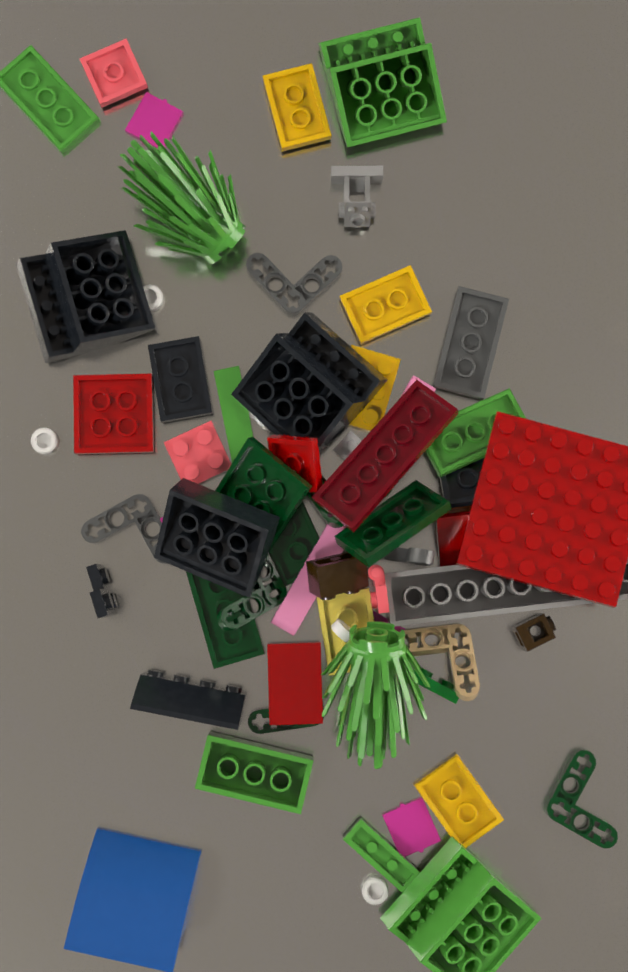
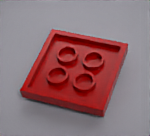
M152 373L73 375L74 454L154 453Z

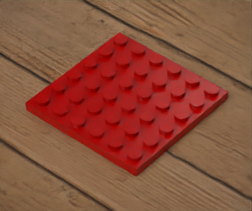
M497 411L456 565L615 608L628 559V446Z

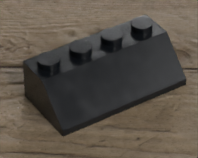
M148 669L147 673L140 674L130 709L235 730L239 729L247 693L241 692L242 687L226 685V689L215 687L216 682L202 679L200 684L189 682L190 677L174 674V678L163 677L164 672Z

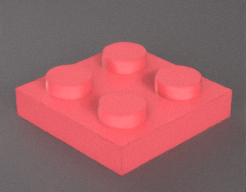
M127 39L80 58V62L101 108L148 88Z
M212 421L164 442L180 479L185 478L201 484L227 472L231 466V462Z

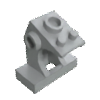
M331 166V184H344V202H339V218H344V227H370V218H375L376 214L375 202L370 200V184H382L383 166ZM349 194H364V201L350 202Z

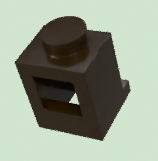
M539 613L512 626L522 650L526 652L556 638L553 632L556 630L555 624L551 617H546L544 613ZM532 626H537L539 629L536 636L530 633Z

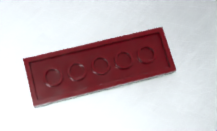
M416 380L312 496V499L352 532H355L458 415V409Z

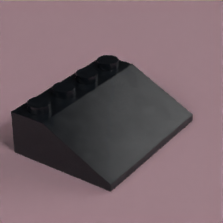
M182 478L169 491L154 558L250 598L273 543L280 517Z

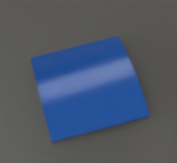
M97 828L78 889L64 949L165 972H173L180 941L185 929L202 850Z

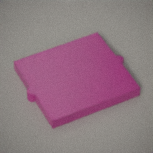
M146 92L129 121L125 132L140 139L141 134L153 147L158 149V145L150 136L152 131L165 147L164 138L169 140L183 115V111L170 105L166 99L161 100Z
M423 797L406 804L400 803L399 807L382 814L397 851L404 857L417 851L422 853L424 848L441 841Z

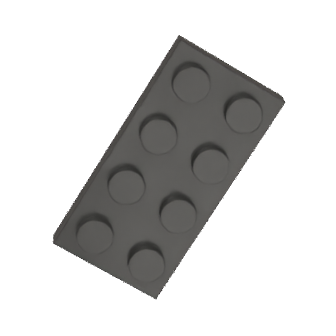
M461 286L458 287L433 387L481 400L485 398L509 302L508 298Z

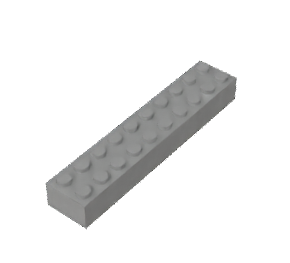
M628 559L618 600L628 599ZM460 565L384 573L389 603L388 623L395 626L594 603Z

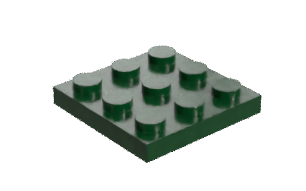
M249 437L215 491L280 517L271 545L272 548L312 485L254 437Z

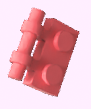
M372 565L367 570L368 578L373 581L374 592H370L372 609L376 608V613L378 614L388 613L389 603L384 570L380 565Z

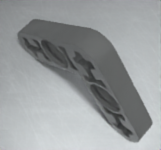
M253 253L246 262L249 275L285 313L292 316L298 315L306 309L342 273L341 260L336 256L328 255L321 259L293 285L262 253ZM253 261L258 263L263 261L262 266L267 273L270 269L272 270L263 281L261 280L264 277L263 273L259 269L252 270L254 267ZM335 263L336 273L328 272L324 277L327 282L324 283L320 275L326 271L325 264L333 265ZM270 279H281L283 282L282 288L278 291L271 290L268 287ZM309 279L317 280L319 283L318 290L315 292L307 291L304 286L305 282ZM287 288L290 289L289 291H287V294L291 299H299V307H287L289 302L288 299L283 295Z
M136 494L86 521L81 528V534L85 541L99 543L135 523L154 557L157 543L153 546L151 542L158 540L159 533L153 537L149 536L145 528L149 522L154 521L159 524L161 529L162 522L149 497L143 494ZM136 500L146 501L145 511L143 513L139 510L132 512L131 515L134 518L130 520L128 512L123 507L127 505L128 509H132L136 506ZM120 511L124 515V522L120 526H113L111 524L110 516L113 512ZM104 518L105 524L111 531L107 533L106 528H103L97 532V538L88 536L87 533L91 531L89 526L99 527L103 525L100 519ZM156 559V561L160 563L168 564L166 562Z
M397 547L382 559L431 566L434 562L435 551Z

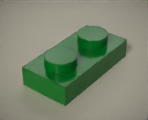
M422 668L420 670L430 684V688L426 687L413 669L419 685L455 704L457 703L459 698L455 693L454 684L444 679L439 683L431 679L433 673Z

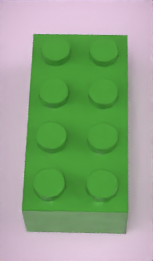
M210 731L207 736L195 789L301 814L314 758L310 755Z

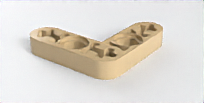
M451 624L404 630L405 639H408V642L411 643L408 649L413 656L448 652L454 689L459 699L471 701L477 697L480 682L471 633L465 625ZM455 633H460V636L463 637L462 649H458L457 639L454 638ZM428 635H435L439 638L440 642L437 646H429L425 643V638ZM419 636L421 637L420 648H418L417 637ZM460 656H465L470 660L471 664L467 668H460L456 665L455 660ZM468 675L469 686H474L470 693H466V690L462 688L464 684L463 676Z

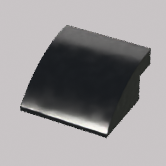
M126 230L51 242L45 254L20 258L16 265L45 363L115 345L155 329Z
M304 312L289 333L275 334L231 395L273 434L317 438L320 453L355 419L388 379L314 313Z

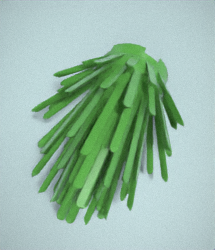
M152 131L150 136L158 145V150L140 134V140L146 145L148 150L145 151L135 140H132L130 142L132 147H129L127 152L134 158L133 162L125 154H120L134 171H127L123 166L117 167L151 197L127 179H124L123 182L137 194H134L126 187L121 189L147 207L142 209L143 212L174 230L150 219L146 221L148 227L140 224L133 226L183 245L179 246L158 241L155 243L157 246L169 248L168 250L201 256L208 264L217 262L222 258L219 253L224 252L228 247L232 249L245 233L244 228L246 226L239 220L232 175L228 176V194L223 174L219 175L211 149L208 153L211 160L209 169L216 188L200 158L196 156L195 161L204 180L174 136H172V142L179 153H177L167 138H164V143L179 164Z
M371 621L367 622V627L357 629L356 624L352 626L349 630V640L321 673V675L333 673L340 664L322 697L327 698L331 693L322 712V717L327 715L351 665V670L338 706V712L341 713L337 726L339 731L336 747L341 744L354 686L346 739L349 741L347 759L352 755L353 740L358 729V765H362L365 754L367 756L373 755L374 743L375 769H380L383 765V759H385L387 730L392 758H395L397 755L396 733L400 732L401 738L405 739L406 743L410 745L404 698L409 714H413V707L406 684L410 685L422 718L427 720V715L421 702L424 701V697L412 667L426 687L430 688V684L420 670L422 669L405 644V631L401 629V632L394 630L395 625L391 623Z

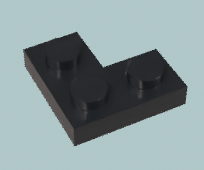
M101 564L86 567L93 591L89 593L97 619L115 615V608H118L114 593H109L107 583H110V578L106 568H102Z

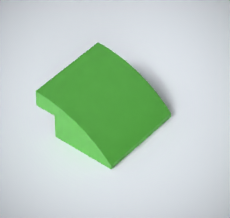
M420 17L318 43L333 104L347 147L447 122L432 44H425Z
M451 837L380 919L389 931L408 945L419 962L432 972H495L542 918L454 837Z

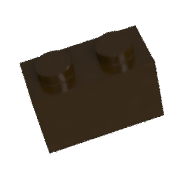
M348 552L306 561L309 592L321 600L334 599L337 594L341 593L355 594L361 588L369 587L367 566Z

